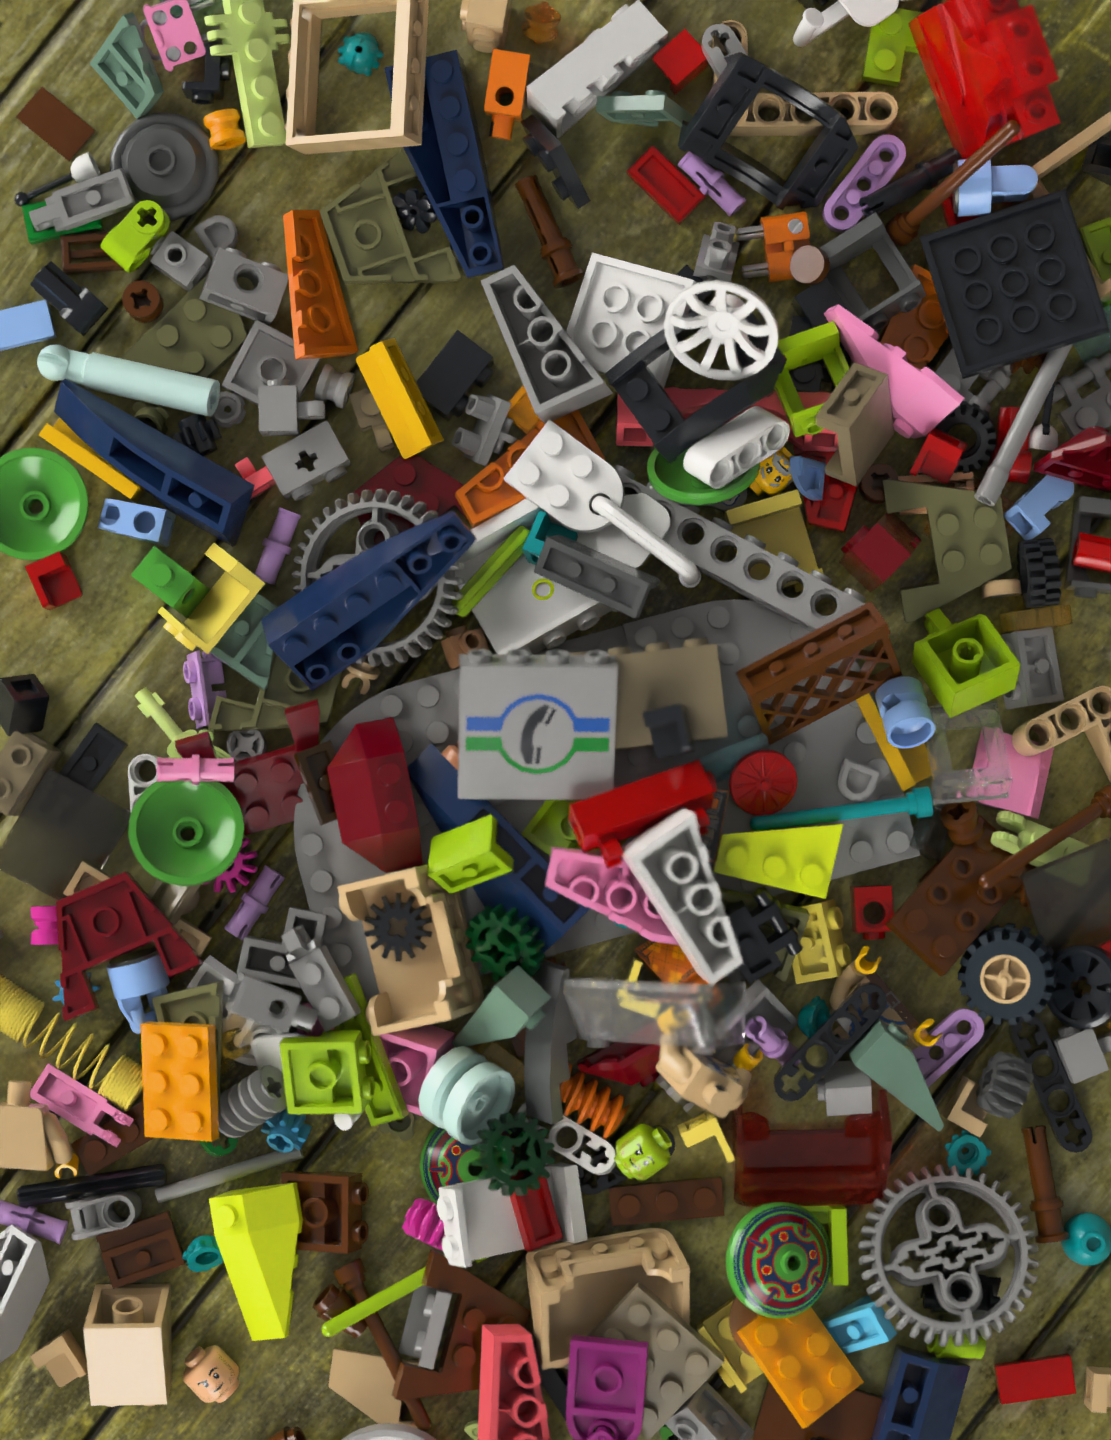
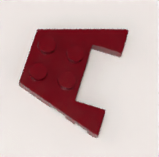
M417 454L407 459L400 455L353 492L361 497L363 490H371L375 494L377 489H385L388 495L392 490L399 491L401 499L405 495H411L414 497V504L418 501L425 502L427 504L425 513L434 510L438 513L437 517H440L456 507L468 521L455 497L456 491L464 485ZM372 513L358 516L361 526L372 519ZM391 513L388 515V519L396 524L400 533L415 527L413 523L403 517ZM378 531L374 536L375 546L385 541L382 531Z
M318 699L285 708V715L295 742L294 745L234 762V782L218 781L233 794L240 806L244 820V836L294 821L295 806L297 803L303 802L301 797L298 796L300 785L304 782L293 755L319 745L320 708ZM208 731L175 741L176 750L182 758H192V755H200V758L218 759Z
M123 872L56 901L59 950H61L62 958L60 980L64 993V1007H62L64 1021H70L100 1008L86 973L88 969L151 942L156 944L168 977H173L203 964L197 952L129 872Z

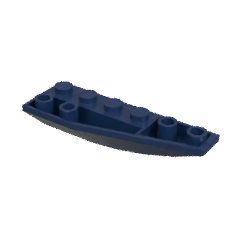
M457 50L426 57L422 145L403 148L467 278L504 270L490 184L464 60ZM394 65L385 67L391 101Z
M67 379L61 381L54 412L76 435L106 461L143 487L169 511L232 547L237 544L254 489L252 483Z
M452 511L377 544L322 576L263 617L261 622L268 646L314 691L372 651L476 541L475 535L459 516Z
M432 743L407 767L409 779L441 834L488 815H493L497 819L496 843L514 858L513 871L472 887L484 907L490 905L494 909L498 904H503L506 912H509L513 907L517 908V916L521 919L528 915L530 917L528 926L540 929L535 935L536 939L545 941V945L540 950L542 953L547 951L590 909V907H585L546 887L545 882L549 863L487 799H458V771Z
M896 1344L871 1440H950L970 1366L946 1358H937L933 1354Z

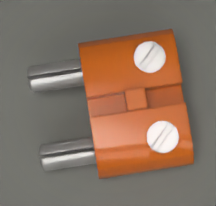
M805 211L761 217V225L737 229V234L761 231L760 233L739 235L737 239L738 241L762 238L765 249V263L742 266L741 272L765 268L766 270L742 273L744 279L766 275L769 283L795 279L790 271L791 257L800 247L810 245L809 224Z

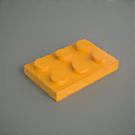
M155 1021L142 1023L141 1048L145 1137L210 1142L218 1139L215 1025Z
M812 1307L789 1318L778 1319L758 1315L737 1331L758 1366L802 1428L811 1425L864 1382Z

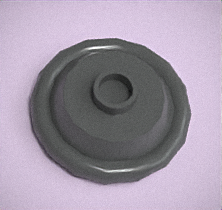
M153 113L135 120L118 136L110 154V171L123 168L136 204L144 200L154 201L168 214L170 221H176L194 214L210 199L218 181L219 156L217 151L210 147V136L197 122L177 113ZM149 214L145 216V218L149 220L157 221L154 217L150 216Z

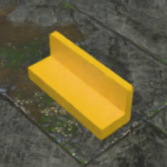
M395 338L378 342L369 347V351L356 358L360 371L404 459L410 458L444 441Z
M60 417L53 427L46 423L39 433V436L133 502L137 503L145 492L143 487L127 477L85 443Z
M870 693L856 699L860 707L859 709L872 730L876 742L902 792L937 773L938 769L924 743L912 748H897L888 742L882 718Z

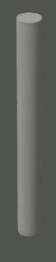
M295 1147L287 1153L279 1151L270 1152L155 1189L158 1203H163L302 1159L303 1152L302 1149L298 1150Z

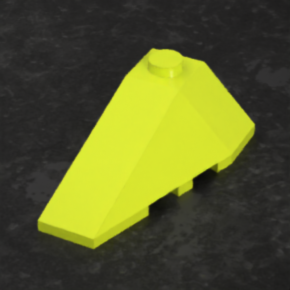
M297 1182L230 1190L209 1198L215 1238L252 1341L288 1337L294 1292L291 1289L293 1269L297 1267L299 1256L295 1254L297 1236L302 1231L303 1223Z

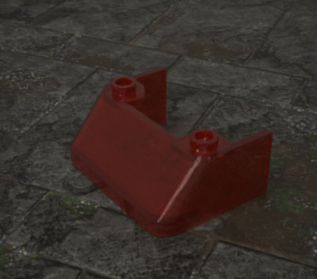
M879 1090L876 1111H872L869 1114L848 1116L844 1122V1129L770 1130L769 1121L765 1117L755 1112L743 1113L742 1104L735 1110H732V1154L735 1158L732 1161L734 1200L739 1205L758 1207L771 1202H786L798 1206L872 1204L876 1199L881 1200L884 1197L883 1191H886L893 1143L887 1090Z

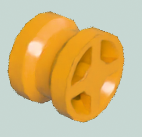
M238 109L218 110L203 118L205 127L211 133L209 139L211 149L226 150L246 142L245 132L239 127L241 117Z

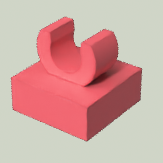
M248 457L234 464L242 478L254 485L251 499L276 484L266 466L256 471Z

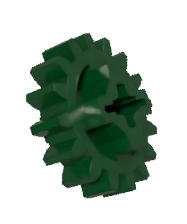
M498 904L494 909L488 905L469 921L471 926L465 931V935L471 939L465 944V947L474 950L475 954L472 956L471 961H480L483 965L480 972L484 974L488 970L493 973V981L495 982L501 977L507 976L518 965L532 977L541 968L540 963L545 959L546 955L540 951L545 945V941L536 939L535 935L540 929L528 926L530 920L528 915L521 919L517 916V908L513 907L509 912H506L503 904Z
M510 1112L500 1114L499 1120L497 1118L487 1120L486 1122L490 1130H478L477 1135L483 1141L481 1144L472 1145L474 1151L480 1152V1158L472 1161L474 1166L482 1165L483 1171L478 1176L479 1180L490 1178L491 1181L488 1189L496 1191L501 1188L502 1196H512L514 1191L517 1196L527 1195L528 1188L530 1190L539 1189L541 1186L537 1178H549L550 1174L545 1169V1165L555 1162L554 1158L547 1156V1150L554 1148V1143H545L543 1139L548 1134V1129L537 1130L538 1119L530 1118L525 1121L526 1117L523 1112L514 1113L513 1117ZM509 1128L517 1129L515 1133H511L510 1137L501 1135L503 1131ZM518 1171L526 1173L524 1177L518 1180L510 1179Z

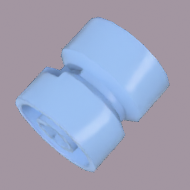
M897 677L888 680L877 689L875 694L876 703L887 740L892 746L912 748L927 742L935 732L934 721L930 708L927 706L922 683L918 679L913 677Z

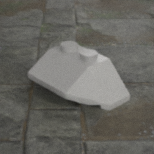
M10 1225L5 1228V1231L0 1232V1363L18 1350L50 1281L41 1242L17 1225Z

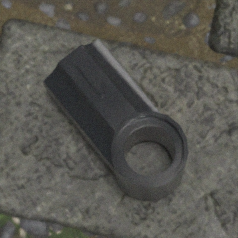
M52 261L43 266L30 284L48 303L50 302L59 310V315L82 336L108 310L96 296L84 286L81 288Z

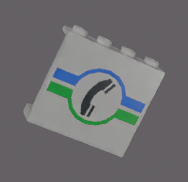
M474 649L468 651V654H459L458 799L584 800L613 789L618 677L615 655H609V653L600 650L588 651L585 655H570L569 652L564 650H551L546 655H531L526 650H510L507 654H491L490 651L484 649Z

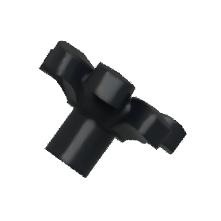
M409 188L405 194L398 192L393 198L392 202L395 205L398 218L405 219L402 227L406 230L413 231L416 227L419 233H426L431 228L430 223H435L438 218L434 209L430 208L432 205L427 194L424 192L419 193L417 188Z

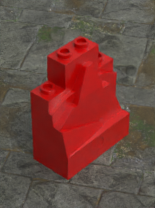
M949 0L934 6L908 23L952 147L961 155V158L957 160L968 159L1008 121L1015 120L1019 122L1021 129L1005 146L1061 123L1048 85L1058 81L1059 78L1033 4L1020 9L1017 0Z

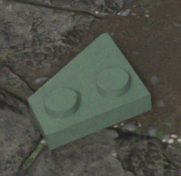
M133 12L124 14L90 65L136 119L148 115L164 90L136 16Z
M648 90L645 92V95L637 96L625 91H614L611 96H597L596 112L615 123L658 127L659 121H672L679 127H682L683 120L689 123L693 115L667 97L668 94L663 91Z

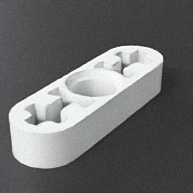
M524 1103L518 1110V1113H525V1117L527 1114L526 1103ZM564 1115L562 1120L552 1126L549 1138H543L545 1143H554V1148H552L554 1151L595 1175H605L611 1172L616 1165L614 1160L616 1151L609 1142ZM537 1125L536 1127L537 1130L545 1129L540 1125ZM571 1127L577 1132V1142L571 1148H561L556 1140L557 1134L562 1128ZM586 1136L591 1138L586 1144L588 1147L598 1152L602 1147L606 1148L605 1155L609 1159L606 1165L599 1163L596 1167L592 1166L594 1159L583 1151L580 1159L575 1157V1154L582 1149Z

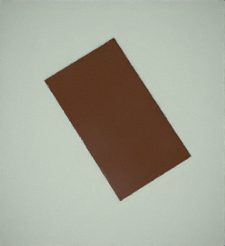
M44 87L37 91L16 116L17 119L68 161L74 157L95 132L92 127Z

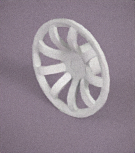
M708 281L689 286L672 300L664 321L665 337L675 357L695 373L707 378L738 380L752 376L767 366L773 358L778 345L779 332L777 322L770 308L755 293L729 282ZM716 290V297L711 301L710 306L700 302L695 295L703 291ZM726 291L738 294L746 298L748 301L744 303L737 296L726 294ZM686 300L688 305L701 315L693 318H684L676 315V313ZM757 307L763 314L767 324L759 326L750 324L746 317ZM674 326L683 329L699 327L701 329L689 339L678 342ZM747 334L753 336L769 335L766 350L762 351L756 348L748 339ZM709 338L711 339L710 344L700 364L691 358L686 351L695 348ZM736 342L750 357L757 361L741 368L736 353ZM720 344L725 345V353L730 370L710 368Z

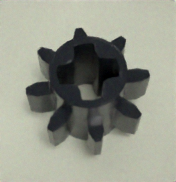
M195 414L178 422L181 432L173 434L175 441L202 456L209 455L218 449L215 440L221 439L222 435L214 419L207 421L205 415Z

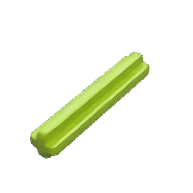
M518 526L458 591L462 593V599H452L451 605L456 606L459 610L456 615L461 618L466 617L524 554L522 548L530 532L527 528Z

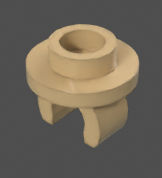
M368 660L366 662L363 661L361 665L354 662L341 675L342 687L347 688L352 678H360L362 680L359 687L360 694L365 695L370 688V679H377L380 671L376 666H370Z

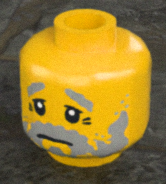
M783 446L777 452L761 461L759 473L754 482L749 486L750 489L758 496L763 492L771 497L779 495L793 481L790 467V457H793V455Z

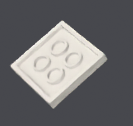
M592 253L566 332L598 373L605 374L636 348L663 330L666 312L672 300L681 291L698 283L685 277ZM686 300L679 307L676 315L683 317L689 313L690 306ZM671 349L648 365V368L663 389L675 356Z

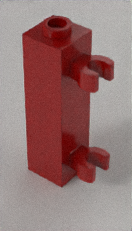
M698 759L572 803L569 807V823L582 852L586 853L600 848L607 869L622 864L621 856H623V851L618 841L647 831L681 807L695 813L700 836L708 834L709 831L706 826L710 825V821L705 810L712 808L714 793L717 792L716 782L709 770L704 771Z

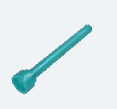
M928 786L913 788L912 792L906 793L905 797L755 816L750 820V827L754 831H764L908 812V815H915L916 818L933 816L932 797Z

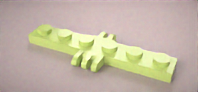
M222 0L225 14L204 17L206 26L219 25L220 30L207 32L208 41L222 40L223 44L211 46L210 54L211 56L232 55L248 148L281 146L286 143V131L284 129L285 125L272 52L279 51L278 45L291 42L289 34H276V30L288 28L287 19H273L272 12H265L263 0Z

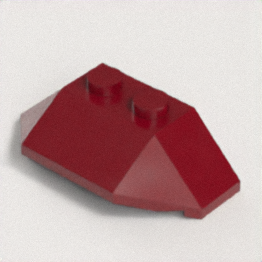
M1088 427L1034 464L1033 471L1111 493V433L1103 427Z
M394 717L356 724L327 767L341 842L384 873L423 866L419 824L405 753Z
M691 998L685 1003L677 1004L675 1011L677 1014L682 1009L687 1010L689 1021L680 1027L677 1033L680 1034L681 1039L693 1044L703 1034L710 1006L700 1008L695 999ZM659 1015L579 1059L577 1066L580 1071L632 1086L640 1082L641 1086L644 1087L654 1082L661 1075L655 1066L660 1059L661 1035L666 1032L659 1024Z

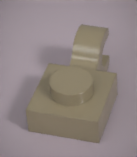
M369 387L348 394L361 431L373 430L380 452L395 448L387 424Z

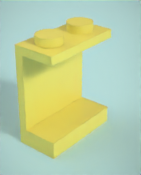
M798 489L725 511L724 518L733 527L732 533L743 539L746 534L759 539L766 544L764 550L775 556L779 552L791 556L799 562L797 567L809 574L812 570L823 573L822 568L818 569L801 514L800 505L802 501ZM763 563L756 564L751 568L749 575L755 580H763L769 575L770 567ZM790 581L783 587V589L794 586L796 593L804 589L803 585L797 581Z
M214 542L204 554L223 568L225 572L191 615L183 623L162 606L157 611L167 621L163 627L174 635L179 642L191 651L198 646L207 654L210 653L265 585L261 579Z

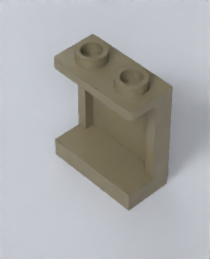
M854 362L816 414L817 426L837 433L839 448L825 466L826 475L857 487L893 436L894 427L888 374Z
M18 731L13 732L0 753V812L7 816H26L64 755V752L34 733H30L27 737Z

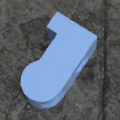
M1046 475L1003 513L1004 518L1024 540H1032L1051 524L1044 515L1049 510H1054L1071 498L1074 493V483Z
M106 498L104 499L98 528L168 547L176 515L167 509Z

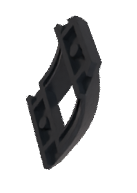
M741 52L724 57L728 65L690 122L688 123L684 120L682 122L678 142L679 149L685 152L688 150L702 157L705 162L719 168L759 192L782 211L786 206L799 205L801 209L817 207L859 147L845 116L795 81ZM761 87L785 99L824 125L787 181L746 153L725 142Z
M693 310L683 317L693 318L701 314ZM753 312L746 317L750 324L762 325ZM674 326L678 342L701 329V327L683 329ZM664 329L636 348L607 371L605 375L609 385L614 387L653 441V446L672 464L677 460L676 457L690 446L708 436L722 424L757 401L772 395L778 376L782 374L787 358L777 346L773 358L766 367L719 395L687 419L684 418L648 368L650 363L670 349ZM747 334L748 339L756 348L762 351L766 350L769 335L753 336ZM736 342L737 358L744 367L757 361L750 357Z

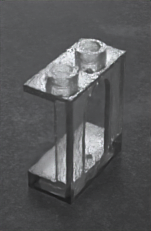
M997 701L985 702L952 718L948 716L941 704L931 706L930 712L934 721L935 732L926 742L933 778L931 787L933 805L1009 798L1012 774ZM982 727L990 767L953 771L945 731Z

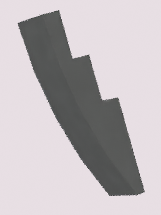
M543 960L540 963L541 968L535 973L534 981L551 998L542 1008L546 1016L531 1031L526 1027L524 1085L527 1115L553 1125L563 1119L559 1084L570 1079L566 1044L577 1039L569 968Z

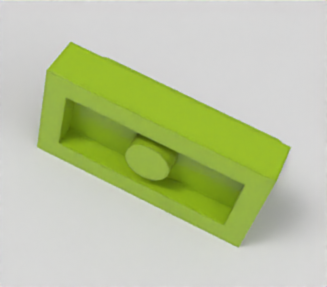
M488 815L432 837L427 875L449 894L513 871L514 858L496 843L497 819L493 815Z

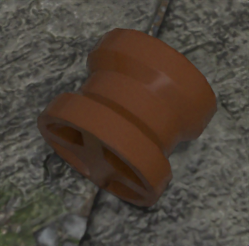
M143 280L135 281L124 290L122 296L123 306L136 321L149 323L158 319L162 314L164 307L163 298L156 287L150 282Z
M873 464L858 485L859 493L863 499L873 504L884 503L881 479L892 478L898 480L895 470L886 464Z
M965 797L956 798L949 801L942 808L940 818L947 828V833L953 843L968 845L978 841L983 836L985 823L979 815L978 808L973 800Z

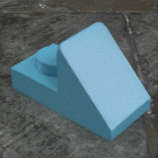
M869 1296L860 1298L822 1320V1323L844 1354L888 1342L897 1335L890 1320L884 1317L885 1311L883 1307L877 1308L875 1305L876 1301L873 1302Z

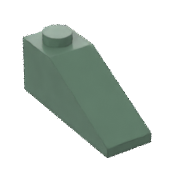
M518 965L493 988L452 1044L457 1048L515 1037L525 1026L531 1031L546 1016L542 1008L550 1000L551 996Z
M878 1018L848 1050L854 1065L936 1130L940 1131L944 1124L915 1056L907 1042L909 1035L896 1023L892 1022L890 1025H887Z

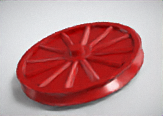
M770 749L752 751L743 756L733 767L729 778L730 793L735 803L749 814L757 816L774 814L786 807L794 797L798 783L797 773L790 760L780 752Z

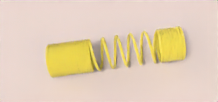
M0 975V1032H3V1034H6V1036H9V1038L16 1042H20L23 1039L24 1048L34 1045L46 1033L39 1052L41 1059L50 1056L63 1043L56 1061L57 1069L67 1066L80 1053L72 1074L74 1080L83 1077L98 1061L90 1079V1089L96 1090L100 1087L99 1095L111 1101V1104L114 1103V1106H117L120 1110L127 1112L143 1090L142 1064L139 1065V1062L136 1063V1060L133 1061V1058L130 1059L129 1056L127 1057L124 1054L97 1085L92 1087L100 1065L110 1048V1044H107L92 1063L76 1077L79 1064L94 1034L91 1033L76 1052L64 1064L59 1066L63 1052L77 1027V1022L71 1026L61 1040L45 1055H43L46 1042L61 1012H58L46 1028L31 1043L26 1045L30 1030L44 1008V1001L41 1002V999L38 1000V997L35 998V995L32 996L25 989L22 990V987L19 988V985H16L13 981Z

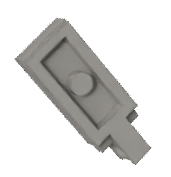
M119 168L51 192L52 196L45 198L47 206L30 211L29 215L36 231L54 226L56 232L62 230L67 231L132 208L136 203L123 168Z
M303 925L284 933L282 939L289 952L286 955L290 963L289 966L312 1008L318 1011L317 1017L325 1032L361 1013V1009L326 945L321 946L317 939L311 941Z

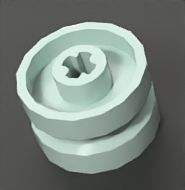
M466 1046L453 1048L441 1056L428 1072L419 1095V1111L425 1119L437 1127L445 1129L450 1136L462 1144L472 1146L483 1141L477 1135L478 1130H490L486 1122L487 1120L493 1118L499 1120L500 1114L509 1112L515 1094V1081L508 1071L497 1064L488 1062L483 1055L474 1049Z

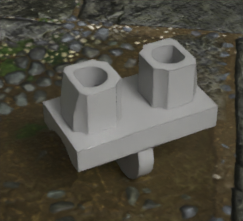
M714 222L711 236L703 235L693 276L700 277L704 282H731L740 244L733 241L736 230L735 226Z
M471 394L465 407V413L478 418L473 432L459 427L451 442L452 445L464 453L463 456L487 466L492 452L500 455L505 441L514 444L518 439L508 434L513 420L506 416L512 403L488 394L487 397Z

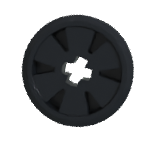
M1094 945L1071 946L1057 953L1053 957V960H1057L1058 970L1056 972V976H1058L1057 984L1050 1000L1047 1002L1051 1012L1064 1024L1079 1029L1095 1028L1111 1021V953ZM1087 978L1086 984L1091 985V992L1082 995L1083 989L1078 988V982Z

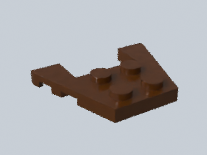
M430 1250L422 1284L426 1287L458 1294L438 1368H433L432 1370L400 1362L392 1391V1396L397 1400L480 1390L482 1325L520 1324L526 1329L530 1313L527 1308L464 1268L449 1265L448 1259L442 1254Z

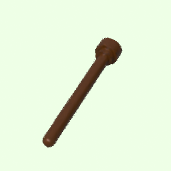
M1015 120L1008 121L912 211L897 213L886 224V231L892 241L900 246L909 244L918 235L920 223L1020 132L1019 122Z
M1106 785L1097 791L1091 800V805L981 875L979 885L983 889H990L1097 818H1111V785Z
M360 1258L333 1271L339 1286L343 1284L346 1291L350 1289L357 1304L370 1298L364 1285L366 1278L363 1273L367 1271ZM378 1311L364 1319L395 1381L402 1360ZM421 1399L404 1400L417 1428L424 1432L428 1431L431 1428L432 1422Z

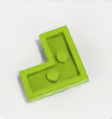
M897 8L889 17L879 24L870 27L861 81L898 87L905 51L919 53L908 23L924 12Z

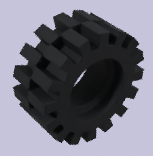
M962 401L935 428L948 434L953 426L967 424L975 430L977 435L975 444L970 449L964 451L954 473H957V470H963L964 474L970 473L972 468L980 469L984 461H989L991 453L995 450L996 432L994 422L990 419L989 413L986 410L982 411L979 405L975 403L967 405V401Z
M1043 538L1020 541L1017 548V571L1019 572L1018 580H1020L1021 596H1023L1025 607L1058 605L1060 602L1059 598H1061V580L1059 577L1061 570L1058 567L1059 557L1056 555L1057 548L1054 545L1053 539Z

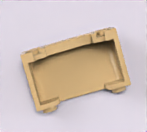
M428 865L337 886L339 907L342 913L351 921L362 920L364 932L374 929V925L365 922V917L376 918L377 914L370 907L374 903L382 909L384 904L381 897L387 895L390 903L395 902L396 893H401V902L407 903L410 895L416 897L412 904L415 909L423 905L427 907L420 913L421 918H432L431 923L423 925V930L431 931L432 937L421 936L420 941L427 945L424 950L417 946L412 947L416 955L412 959L406 950L402 951V961H396L395 951L390 950L387 959L382 957L385 949L382 944L375 950L370 947V945L378 940L377 937H366L379 994L370 998L365 1010L366 1020L371 1026L373 1036L452 1020L476 1011L484 1001L477 962L471 961L474 950L465 947V944L471 938L465 935L468 925L460 891L449 894L427 875ZM394 917L389 920L392 927L388 931L392 936L395 934H400L402 937L407 935L404 928L408 925V922L404 918L400 921Z
M646 1228L588 1238L587 1241L578 1243L562 1242L550 1244L533 1251H528L526 1255V1271L537 1357L542 1370L562 1368L569 1364L572 1335L587 1336L638 1281L690 1325V1267L675 1238L665 1229Z

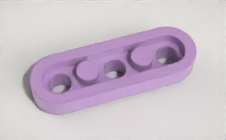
M889 134L877 137L827 200L822 215L825 225L830 230L836 233H844L858 224L864 216L861 210L868 207L867 204L860 207V198L887 185L901 168L906 158V148L898 137ZM883 151L889 152L892 160L889 162L882 161L879 153ZM860 180L867 181L870 189L861 191L857 187V182ZM842 209L846 211L848 217L845 220H838L834 212Z
M966 1008L956 1009L928 1033L931 1036H937L939 1033H942V1037L932 1045L940 1046L942 1053L939 1058H930L929 1050L932 1046L922 1045L912 1050L927 1087L932 1085L982 1038L984 1023L976 1012ZM961 1020H966L969 1023V1030L964 1034H960L957 1031V1024Z

